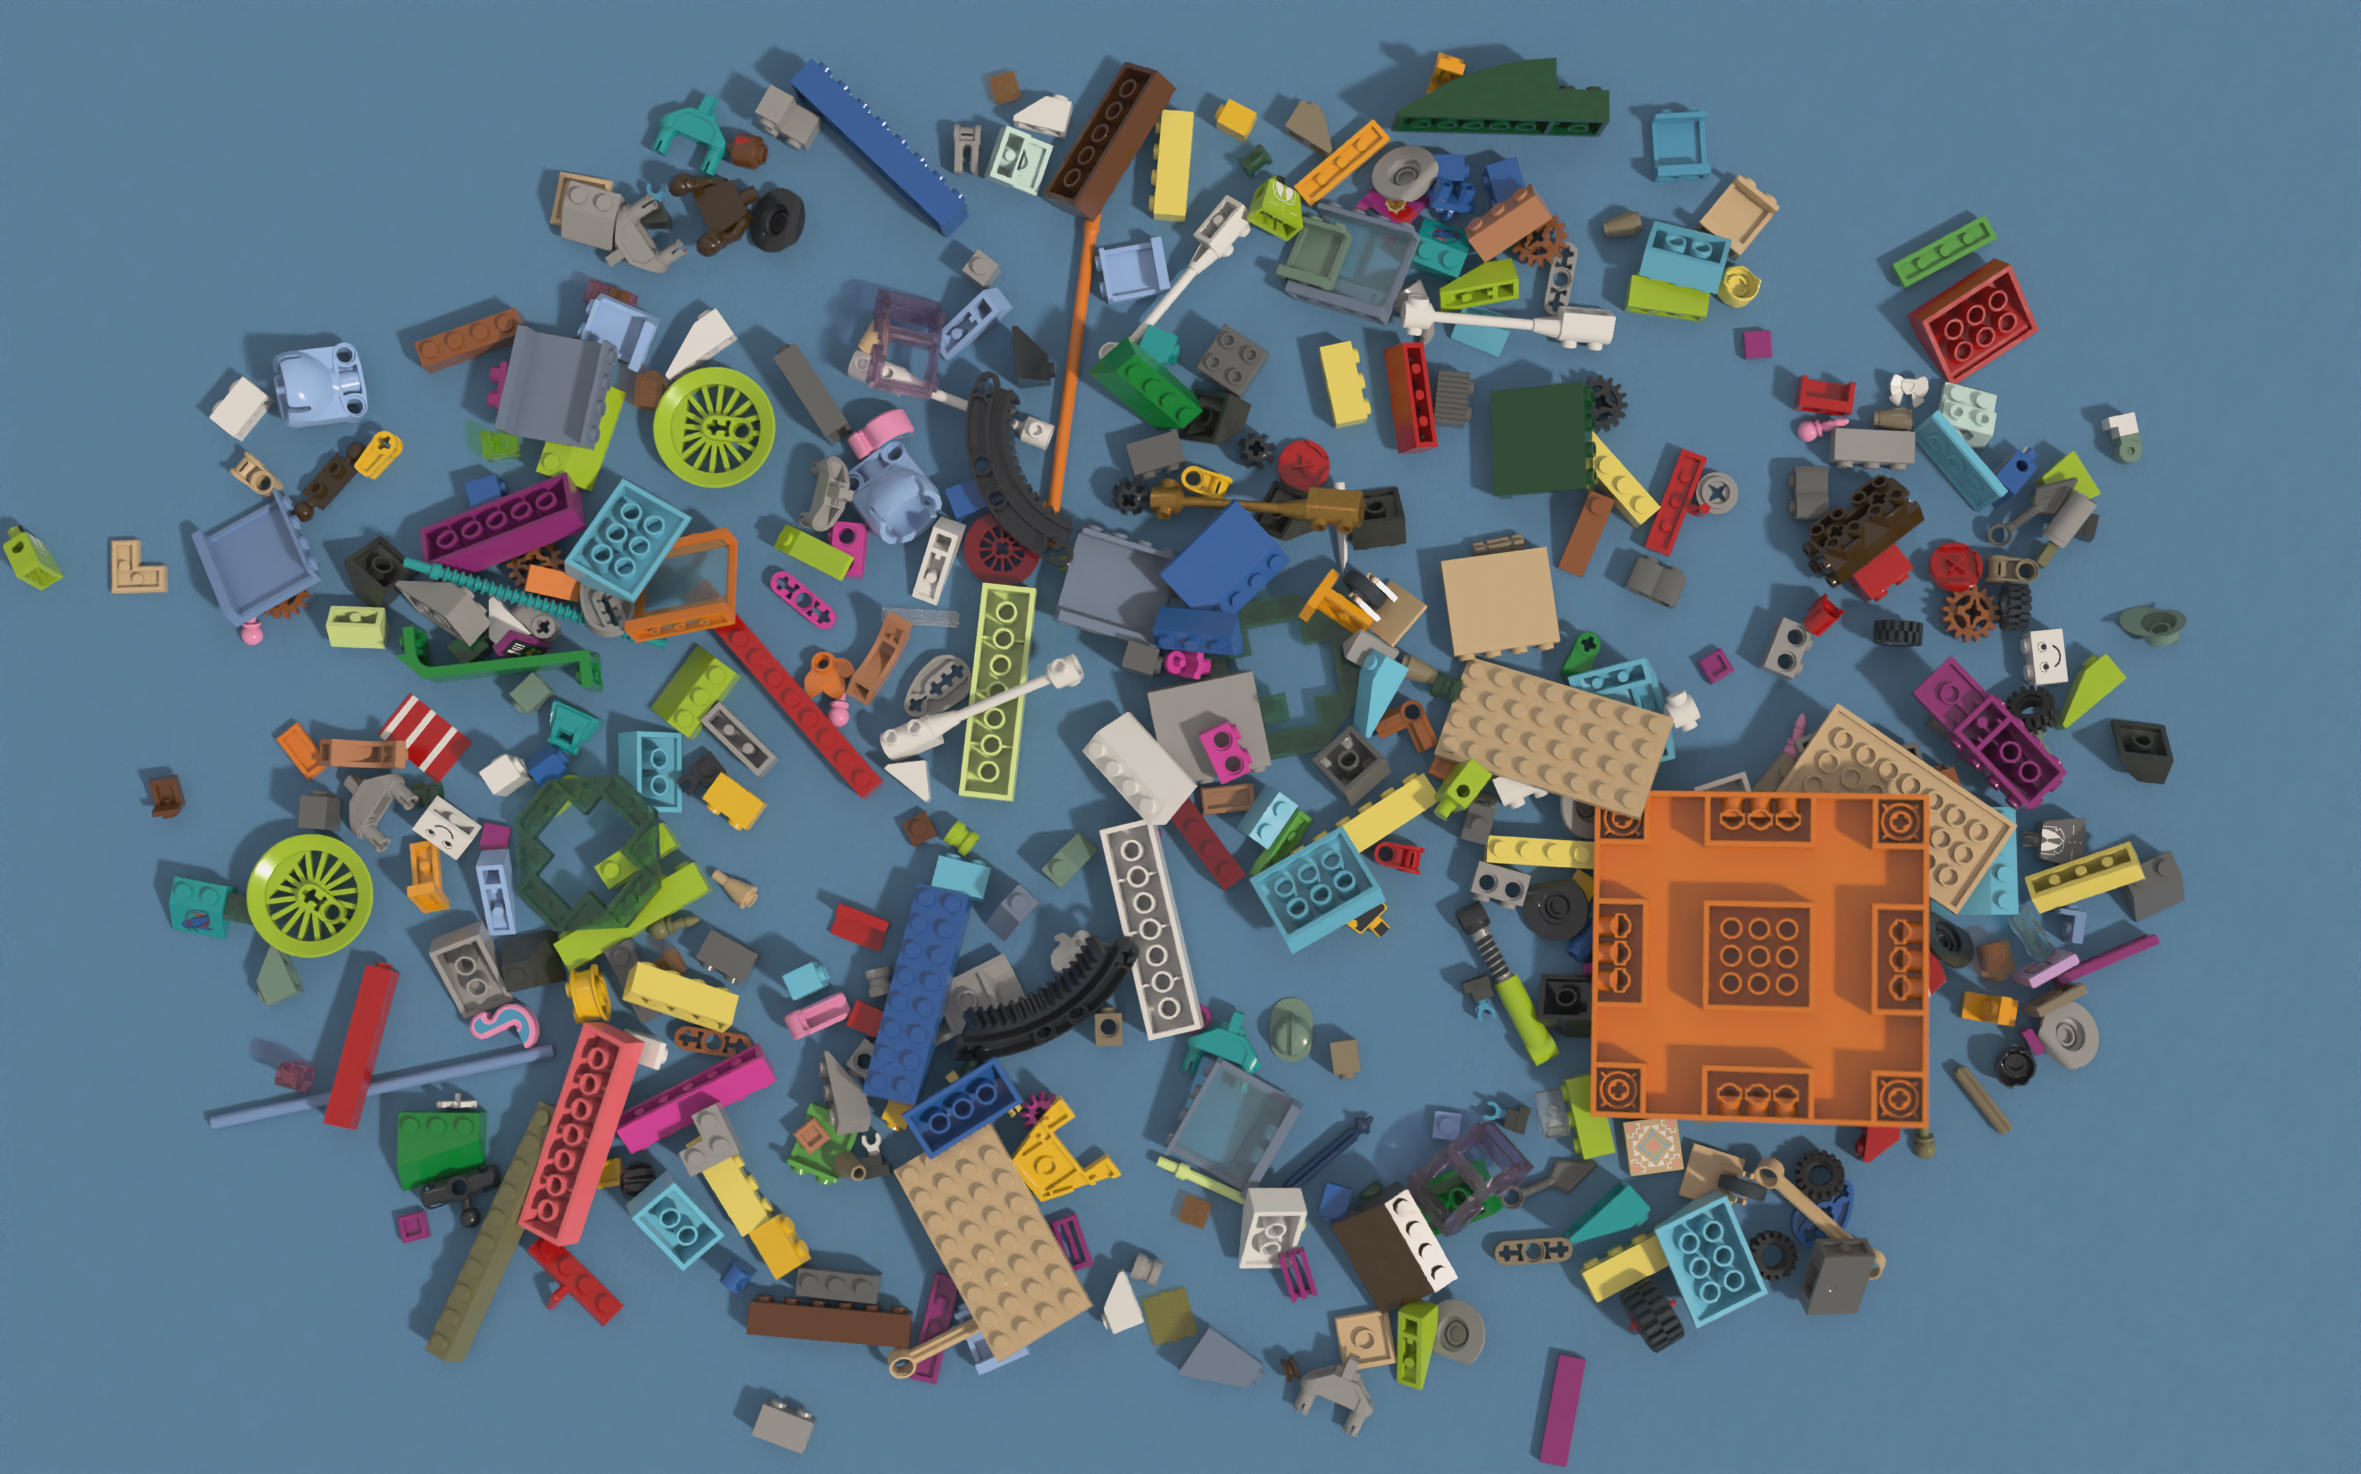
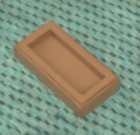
M1253 783L1200 788L1203 815L1248 811L1255 801Z

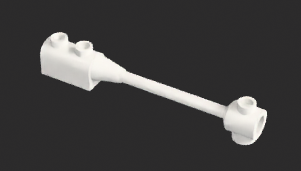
M1226 195L1193 234L1200 245L1191 259L1188 269L1131 335L1130 339L1137 345L1142 340L1148 324L1154 326L1196 274L1201 273L1217 259L1230 256L1234 250L1232 245L1238 237H1245L1250 232V222L1247 221L1248 210L1244 204ZM1108 342L1104 344L1099 350L1100 359L1119 343Z
M1419 294L1408 295V301H1403L1400 314L1401 327L1406 328V333L1410 335H1421L1422 329L1428 330L1434 322L1531 330L1535 333L1556 338V340L1561 341L1562 347L1576 348L1577 342L1587 343L1586 348L1591 350H1602L1603 344L1609 345L1611 343L1616 316L1610 310L1558 306L1557 316L1533 319L1437 312L1432 304L1429 303V297Z
M859 350L855 351L848 368V376L851 379L898 397L900 393L922 397L927 396L963 411L967 410V400L930 387L929 384L908 372L906 368ZM1031 416L1024 421L1016 420V424L1012 425L1014 430L1019 432L1020 441L1043 450L1047 449L1055 428L1054 425Z
M1074 654L1056 659L1047 665V672L1042 676L958 711L954 710L933 715L927 714L899 727L887 730L880 734L882 748L890 759L896 762L905 760L943 744L942 735L964 719L1048 684H1052L1057 689L1078 685L1081 679L1084 678L1082 667Z
M1680 690L1665 698L1667 704L1664 705L1663 715L1674 718L1673 728L1681 727L1682 731L1685 732L1697 726L1696 720L1701 717L1690 694H1687L1685 690ZM1491 776L1503 805H1509L1511 809L1524 805L1526 803L1524 797L1534 794L1535 798H1540L1550 793L1499 776Z

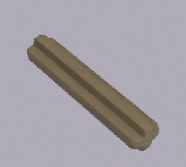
M1962 1065L1955 1069L1953 1072L1955 1078L1998 1133L2002 1135L2008 1133L2013 1127L1967 1066Z

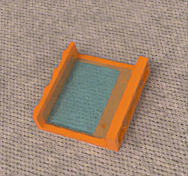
M717 528L709 532L692 533L688 536L679 537L637 598L635 619L625 621L624 631L636 643L735 624L738 541L727 528Z

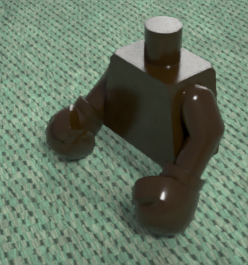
M678 173L671 177L668 184L669 193L674 197H681L692 192L709 229L696 243L697 252L704 257L714 256L720 250L726 248L727 245L741 240L749 227V221L753 218L748 205L761 199L754 185L741 191L733 180L730 181L727 178L697 177L687 173Z

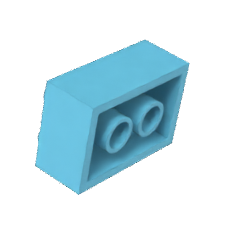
M1654 221L1639 275L1651 280L1669 282L1680 287L1686 286L1698 289L1703 293L1717 294L1732 239Z
M666 1170L626 1204L631 1219L682 1271L725 1236L719 1222L669 1170Z

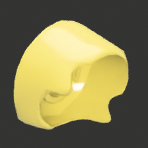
M1742 265L1727 267L1723 271L1717 295L1725 304L1733 308L1744 307L1757 295L1761 279H1758L1750 270Z

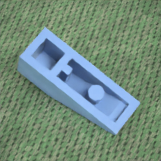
M997 287L983 290L931 341L946 361H948L993 327L1013 307Z
M482 850L476 864L488 932L490 936L516 934L513 871L509 850Z

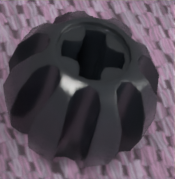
M1254 431L1248 433L1250 440H1245L1241 437L1238 445L1244 449L1238 450L1236 453L1238 459H1247L1243 464L1244 467L1250 469L1251 464H1255L1258 471L1265 469L1262 464L1264 461L1271 465L1275 457L1268 452L1276 451L1274 442L1269 444L1265 442L1270 436L1263 433L1258 438L1255 436ZM1254 446H1259L1261 452H1259L1258 456L1253 455L1252 450Z
M1128 477L1119 480L1120 486H1113L1111 495L1116 498H1113L1111 501L1114 508L1118 506L1122 508L1120 514L1127 516L1128 511H1131L1135 516L1142 513L1141 507H1148L1150 498L1145 495H1148L1150 491L1147 485L1143 487L1139 485L1141 479L1134 477L1133 482H1130ZM1133 494L1135 498L1132 497L1130 500L1126 498V495Z
M635 1161L622 1168L620 1172V1189L626 1199L631 1201L656 1180L653 1167L646 1162Z

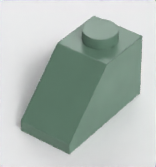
M1078 832L1041 870L1062 889L1093 857L1098 849Z
M270 946L256 982L259 987L257 993L260 1000L266 1003L267 1006H274L305 991L289 955Z

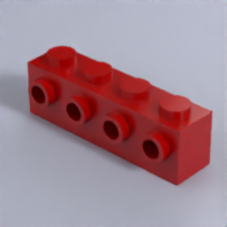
M1424 342L1400 343L1385 349L1384 355L1398 454L1422 453L1438 447Z

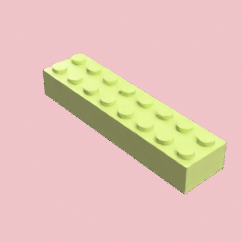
M983 583L969 706L1028 681L1037 601L1036 588ZM1026 694L967 718L959 796L1014 802Z

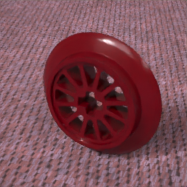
M991 512L980 517L970 527L964 542L965 560L971 572L982 582L1013 586L1024 581L1032 574L1040 558L1023 547H1013L1017 542L1015 540L1010 541L1011 537L1009 535L1007 538H1004V529L998 524ZM1000 527V539L996 537L993 529ZM990 532L995 542L986 539L985 535ZM985 541L992 545V547L980 548L981 542ZM999 543L1001 545L1009 544L1007 547L1009 553L1007 555L1003 553L1000 555L996 554L998 552L996 546ZM1025 551L1024 558L1019 557L1013 552ZM981 552H992V554L984 559L980 555ZM996 557L991 567L986 566L985 562ZM1010 557L1016 558L1021 563L1015 567ZM999 560H1001L1000 572L994 570ZM1005 560H1008L1013 568L1012 570L1005 571Z

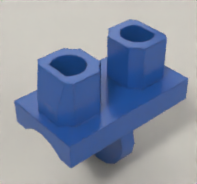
M1438 178L1434 187H1430L1424 194L1429 197L1433 212L1439 213L1441 221L1448 222L1452 215L1458 216L1460 212L1475 213L1477 207L1473 199L1476 190L1472 183L1462 182L1458 190L1454 191L1452 190L1453 185L1451 181Z

